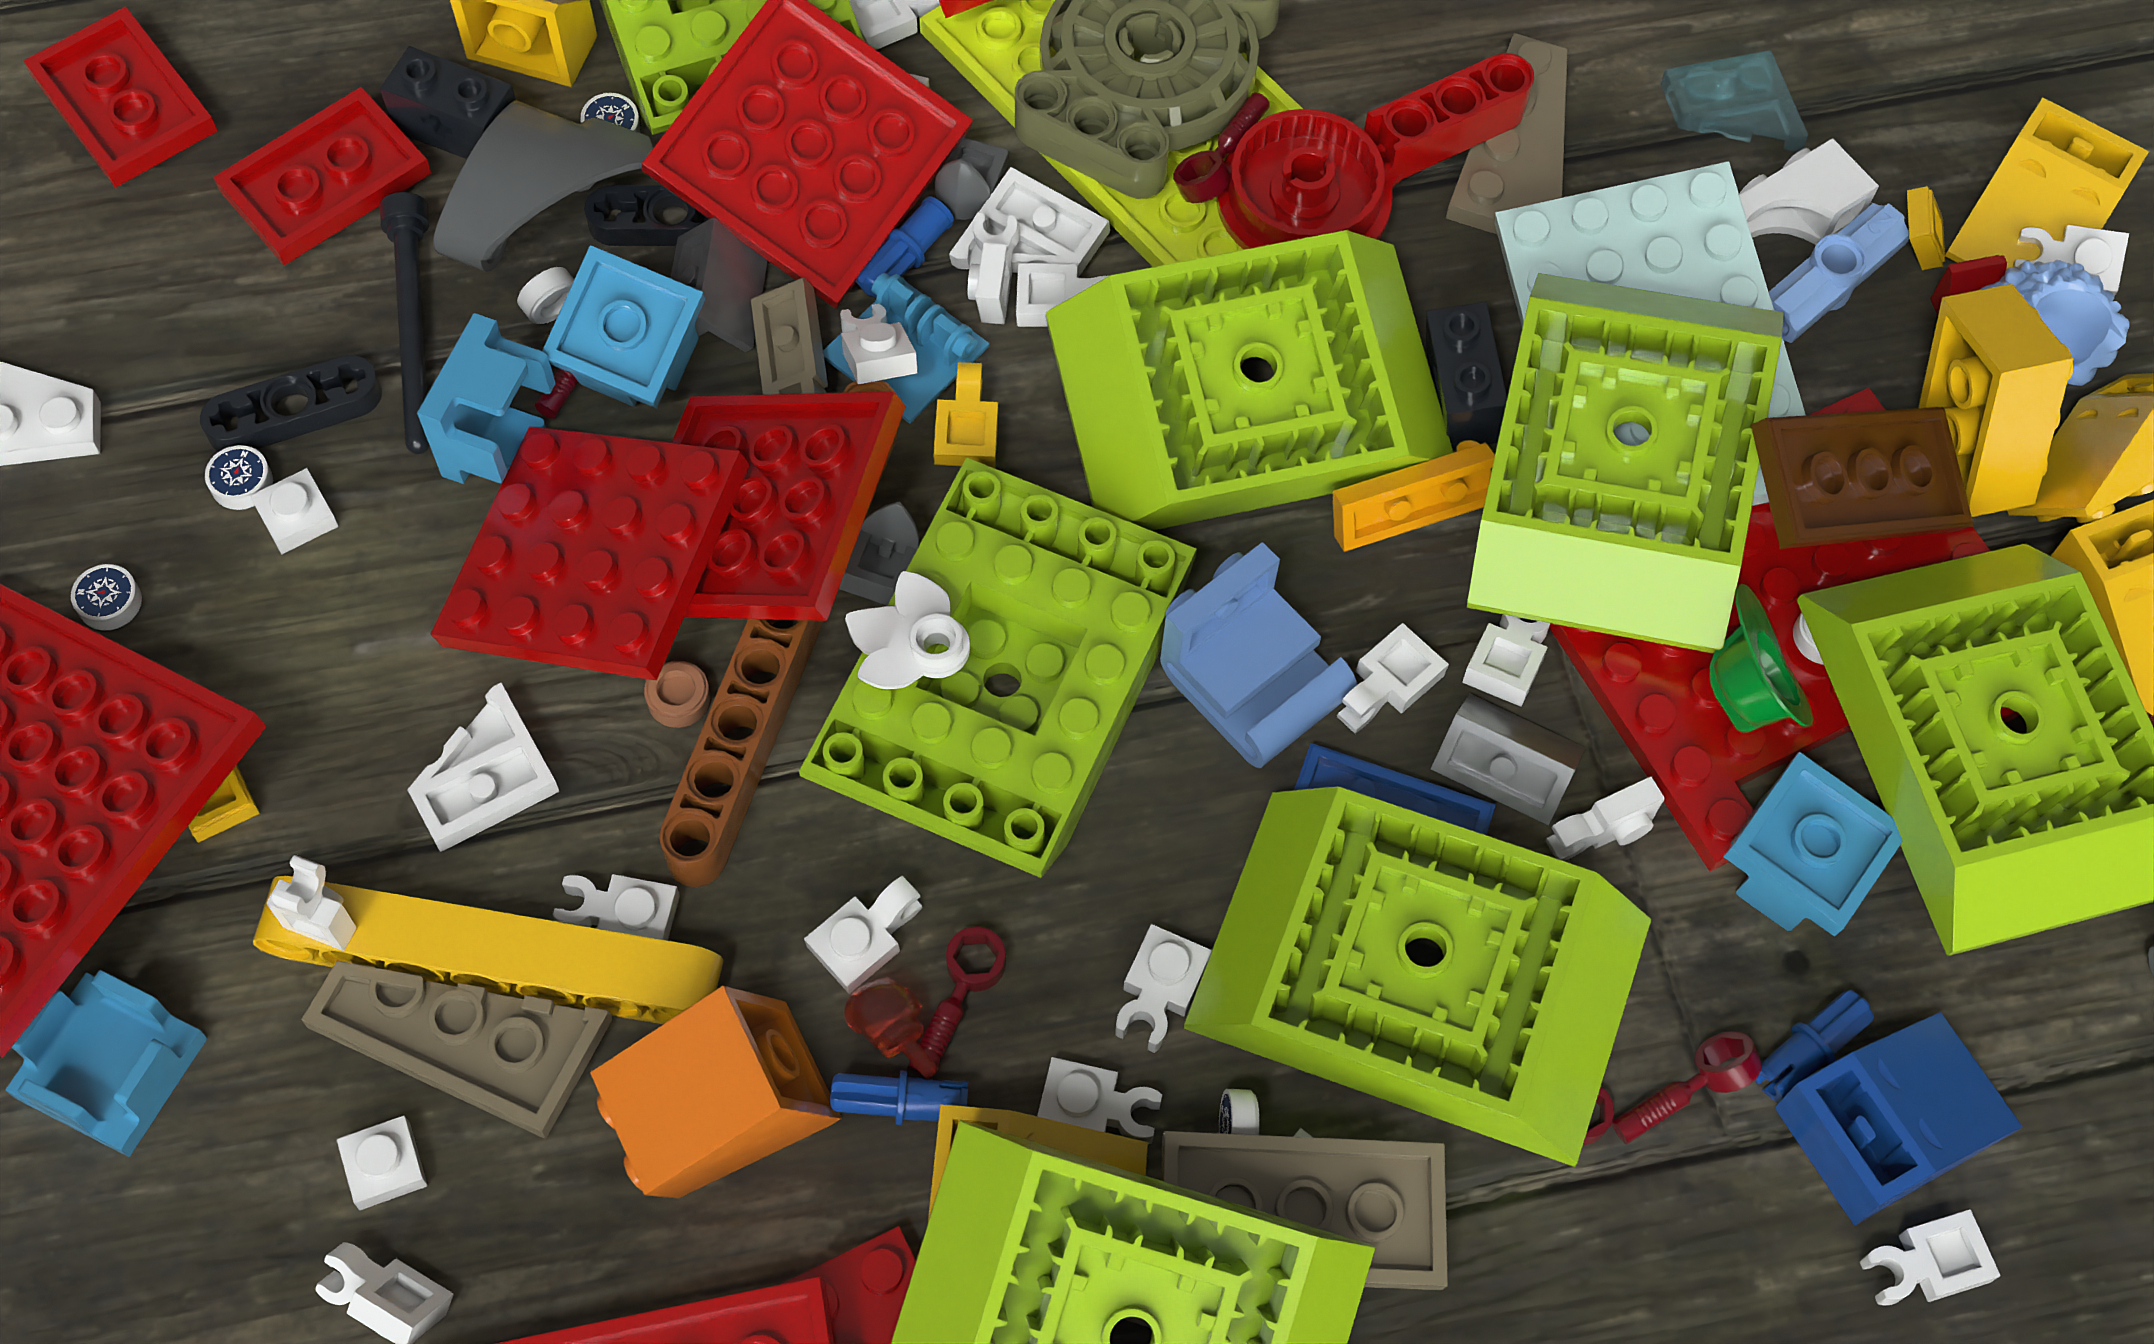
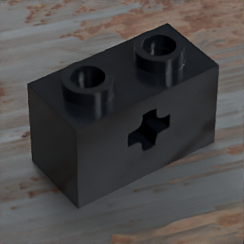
M408 46L380 87L390 119L407 137L465 159L469 157L471 151L494 119L511 102L516 101L512 84Z
M1487 301L1426 311V352L1431 377L1444 419L1446 435L1449 436L1452 450L1457 449L1459 443L1467 440L1476 441L1479 444L1498 443L1507 395Z

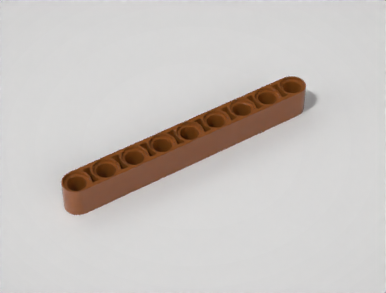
M855 380L846 387L843 393L890 392L894 390L883 380L857 384ZM897 429L895 438H894V440H893L892 446H891V448H890L888 457H887V459H886L885 465H884V467H883V470H882L881 476H880V478H879L878 484H877V486H876V489H875L874 495H873V497H872L871 503H872V501H873V498H874V496H875V493H876V491H877V488H878V486H879V483H880V481H881V478H882V476H883V473H884V471H885V468H886V466H887V463H888V461H889V458H890V456H891V453H892V451H893V449H894V446H895V444H896L897 437H898V431H899L898 429ZM747 620L660 830V844L669 873L682 885L696 888L709 885L723 871L824 621L797 620L798 623L791 628L777 629L772 625L778 620ZM761 672H771L777 675L772 681L765 684H754L749 681L751 677ZM749 727L754 730L752 735L746 739L737 741L726 738L728 732L734 728ZM727 783L732 786L729 792L717 798L702 795L704 789L711 784ZM691 840H703L709 843L703 852L695 856H682L677 853L683 844Z

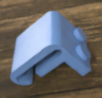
M1263 542L1245 556L1241 552L1233 554L1219 566L1210 583L1197 593L1194 589L1183 592L1170 604L1165 613L1166 619L1160 657L1162 668L1174 686L1244 759L1256 768H1262L1343 703V698L1357 686L1352 670L1342 657L1329 666L1314 651L1320 644L1321 636L1274 590L1280 559Z

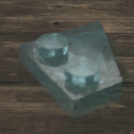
M1771 50L1670 68L1664 71L1660 84L1678 128L1701 133L1718 132L1727 138L1750 142L1753 134L1785 140L1784 149L1798 151L1803 149L1808 133Z

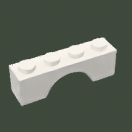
M1832 138L1812 151L1809 148L1800 150L1786 162L1783 169L1770 177L1764 174L1757 176L1742 189L1739 196L1752 238L1764 234L1781 233L1797 236L1817 245L1820 239L1827 235L1837 234L1867 209L1879 185Z

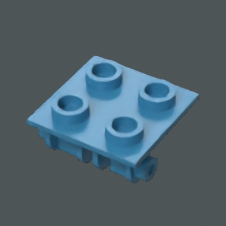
M882 273L872 285L871 291L877 295L876 301L872 305L880 304L886 309L887 324L901 323L916 351V374L883 380L890 385L905 404L906 408L902 418L910 424L957 379L958 362L973 363L989 347V343L973 332L968 325L961 323L946 312L941 305L934 303L926 294H922L907 283L899 274L890 276L887 273ZM872 305L857 319L872 317ZM840 334L823 350L824 359L855 381V377L843 355L842 337Z

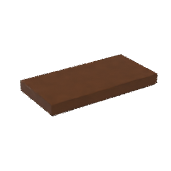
M1944 407L1773 417L1751 424L1780 549L1957 532L1973 526Z

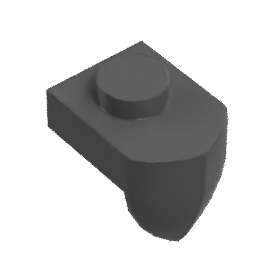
M967 138L961 140L941 167L935 179V198L950 210L954 219H973L1005 176L1009 166V150Z
M901 502L885 505L875 510L865 519L839 589L888 605L895 592L901 572L906 571L919 547V533L915 521Z

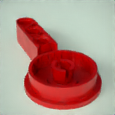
M1501 53L1491 56L1367 112L1364 131L1353 122L1339 115L1314 109L1287 110L1260 120L1243 135L1235 151L1229 153L1224 161L1230 173V182L1227 188L1216 196L1217 209L1223 226L1235 243L1243 250L1344 230L1379 240L1389 221L1392 207V190L1398 182L1507 132L1520 124L1524 117L1534 82V71L1531 64L1516 54Z

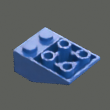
M1941 1012L1860 1048L1802 1080L1775 1107V1110L1854 1226L2023 1127Z

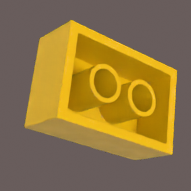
M2013 284L1942 297L1919 408L1944 407L1972 517L2034 505L2036 503L2042 477L2047 472V457L2054 431L2060 423V408L2066 385L2073 374L2074 358L2070 350L2057 339L2043 322L2038 311L2029 305Z

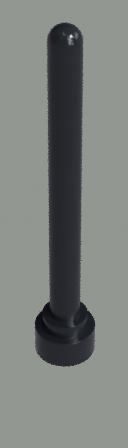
M398 192L390 194L380 201V225L383 232L387 234L388 239L394 243L405 445L411 453L422 454L429 449L430 445L417 414L427 396L418 242L423 239L424 233L429 228L428 204L423 197L417 194Z

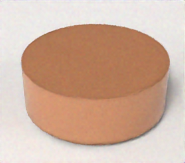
M686 661L664 663L657 681L647 679L644 687V695L650 714L656 721L668 727L681 728L696 723L705 715L710 705L711 695L705 674L696 665Z

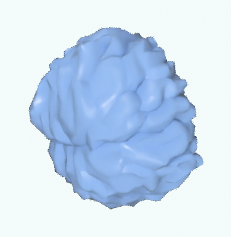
M2027 260L2018 268H2008L2005 271V276L1999 282L1997 281L1981 289L2013 284L2029 305L2038 311L2043 322L2057 339L2068 347L2074 358L2073 374L2067 384L2083 386L2092 381L2097 368L2108 367L2115 360L2118 353L2117 350L2126 343L2130 322L2122 314L2118 313L2121 305L2117 301H2113L2114 295L2112 292L2103 290V283L2099 275L2089 274L2084 270V266L2079 263L2070 264L2061 260H2055L2048 263L2037 261L2032 264Z

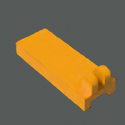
M1467 440L1458 444L1457 452L1332 491L1335 539L1343 551L1346 552L1483 508L1495 454L1486 443L1479 444L1476 441Z

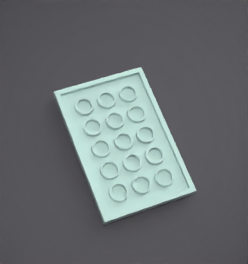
M1729 161L1495 212V227L1522 329L1529 296L1538 273L1774 311ZM1782 338L1768 418L1805 416L1806 414ZM1633 422L1623 423L1613 431L1615 437L1621 443L1630 446L1640 445L1649 439L1647 430L1640 424ZM1760 463L1752 506L1769 502Z

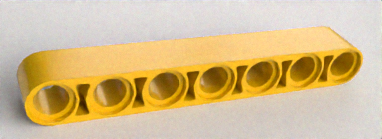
M277 876L273 879L253 939V944L258 949L288 960L333 967L337 961L418 975L422 976L424 981L456 987L458 983L483 987L489 993L524 999V995L553 1000L554 1005L581 1010H584L585 1006L608 1010L611 1016L662 1025L717 989L724 961L715 952L690 944L324 882V886L335 891L344 899L342 905L357 927L346 949L342 951L283 928L266 903L279 879L291 883L293 876Z

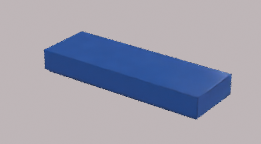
M1310 743L1294 789L1303 790L1339 786L1483 835L1487 834L1496 806L1495 804Z

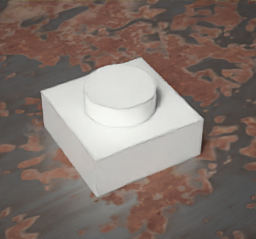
M307 468L250 495L281 554L339 527Z
M405 1115L337 1139L353 1202L359 1210L428 1186L412 1128Z

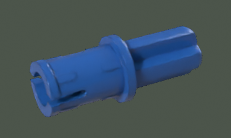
M931 196L926 197L922 201V205L898 230H892L887 242L880 248L857 278L856 282L866 295L877 298V295L871 289L874 281L882 273H887L890 276L899 274L903 277L912 266L917 268L925 261L924 253L946 229L953 225L954 217L941 201Z
M1843 991L1808 1023L1797 1022L1792 1026V1036L1762 1061V1070L1754 1081L1757 1085L1761 1084L1765 1079L1772 1081L1762 1091L1772 1100L1780 1102L1797 1083L1808 1078L1819 1067L1825 1068L1836 1062L1834 1054L1873 1021L1874 1015L1870 1009L1871 1006L1854 991Z
M900 1070L899 1078L839 1073L834 1075L832 1079L830 1106L836 1112L896 1117L895 1125L902 1126L903 1120L939 1122L940 1104L967 1107L968 1081H942L907 1077L906 1070Z

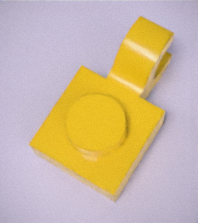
M958 362L956 400L937 399L934 465L962 466L967 457L995 468L998 402L982 401V363Z

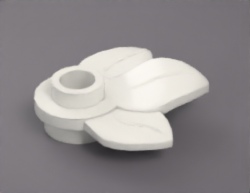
M906 571L901 572L895 589V606L869 608L846 614V624L854 644L863 653L869 655L860 666L858 678L874 687L898 689L910 685L922 676L930 678L947 677L959 671L968 660L970 653L969 636L965 628L950 617L948 594L939 585L921 575ZM933 644H943L949 648L946 652L940 654L926 652L928 647Z

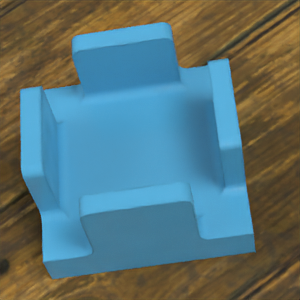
M590 245L542 352L548 355L551 365L572 373L577 381L587 388L634 407L636 402L640 401L657 408L666 387L674 391L677 389L695 349L699 336L694 326L706 297L702 291Z
M473 313L417 414L442 477L464 484L471 473L497 483H502L529 426L546 428L542 418L509 407L521 385L550 394L556 382L546 353L505 339L501 336L496 320Z
M1798 752L1775 784L1753 808V812L1748 817L1747 822L1731 841L1732 845L1723 857L1748 875L1737 889L1736 894L1787 931H1791L1804 918H1808L1835 937L1844 929L1903 841L1893 817L1801 752Z
M101 970L98 971L95 977L85 973L69 997L62 991L57 990L11 1047L24 1058V1062L5 1091L15 1099L130 1157L208 1038L201 1030L172 1016L151 995Z

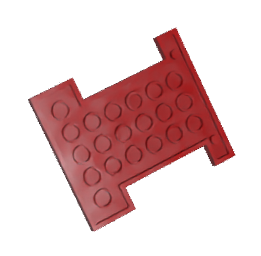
M1868 387L1810 415L1885 411V408ZM1769 502L1752 506L1737 587L1739 584L1747 585L1757 596L1764 608L1785 662L1802 688L1811 707L1813 722L1809 727L1801 726L1790 717L1767 726H1762L1751 732L1742 733L1737 730L1715 697L1710 684V663L1714 653L1550 623L1549 628L1648 778L1652 777L1665 798L1663 802L1709 872L1730 862L1723 856L1732 845L1731 841L1739 833L1753 812V808L1738 787L1791 761L1798 752L1805 754L1851 731L1825 666L1806 658L1794 642L1793 627L1801 614L1797 598L1804 593L1990 552L1991 550L1973 526L1957 532L1780 549ZM1736 591L1725 640L1741 626L1736 606ZM2001 707L2000 714L2004 723L2020 716L2016 711L2007 707Z

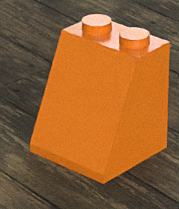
M721 986L590 1072L600 1094L597 1097L598 1109L604 1120L616 1130L625 1150V1170L635 1186L642 1190L644 1195L681 1198L821 1131L842 1119L839 1112L831 1109V1094L786 1001L727 986Z

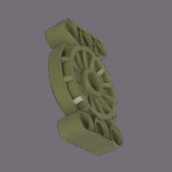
M1055 0L1044 20L1040 39L1041 71L1025 74L1018 80L1015 87V134L1026 146L1127 196L1143 199L1157 195L1163 189L1166 182L1169 151H1176L1202 143L1224 130L1252 94L1259 54L1258 39L1269 36L1275 30L1278 23L1281 0ZM1051 47L1057 52L1052 59L1050 57ZM1244 51H1246L1247 61L1241 55ZM1143 55L1140 62L1134 61V58Z

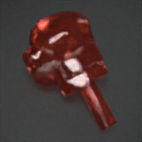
M880 977L863 985L851 994L844 1008V1018L847 1025L854 1032L864 1035L887 1059L894 1057L902 1051L925 1078H930L937 1072L939 1068L937 1064L916 1042L924 1030L923 1024L917 1019L923 1007L912 988H905L892 978Z

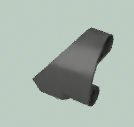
M519 101L511 102L485 130L462 167L437 223L434 234V248L436 252L482 271L490 272L500 262L508 237L539 212L575 191L589 190L599 180L623 172L641 169L642 162L653 149L649 136L603 119L590 118L578 124Z

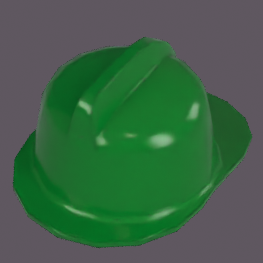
M1739 584L1735 591L1736 606L1741 626L1725 640L1722 649L1715 650L1710 663V684L1714 695L1735 728L1742 733L1751 732L1762 726H1767L1790 717L1801 726L1809 727L1813 722L1811 707L1802 688L1785 662L1766 612L1754 592L1747 585Z

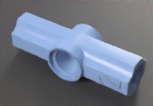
M1872 203L1837 234L1827 235L1820 239L1811 256L1769 291L1774 311L1784 312L1783 341L1792 343L1828 311L1837 310L1844 306L1858 285L1906 245L1909 240V230L1906 227L1902 213L1889 203L1885 206Z

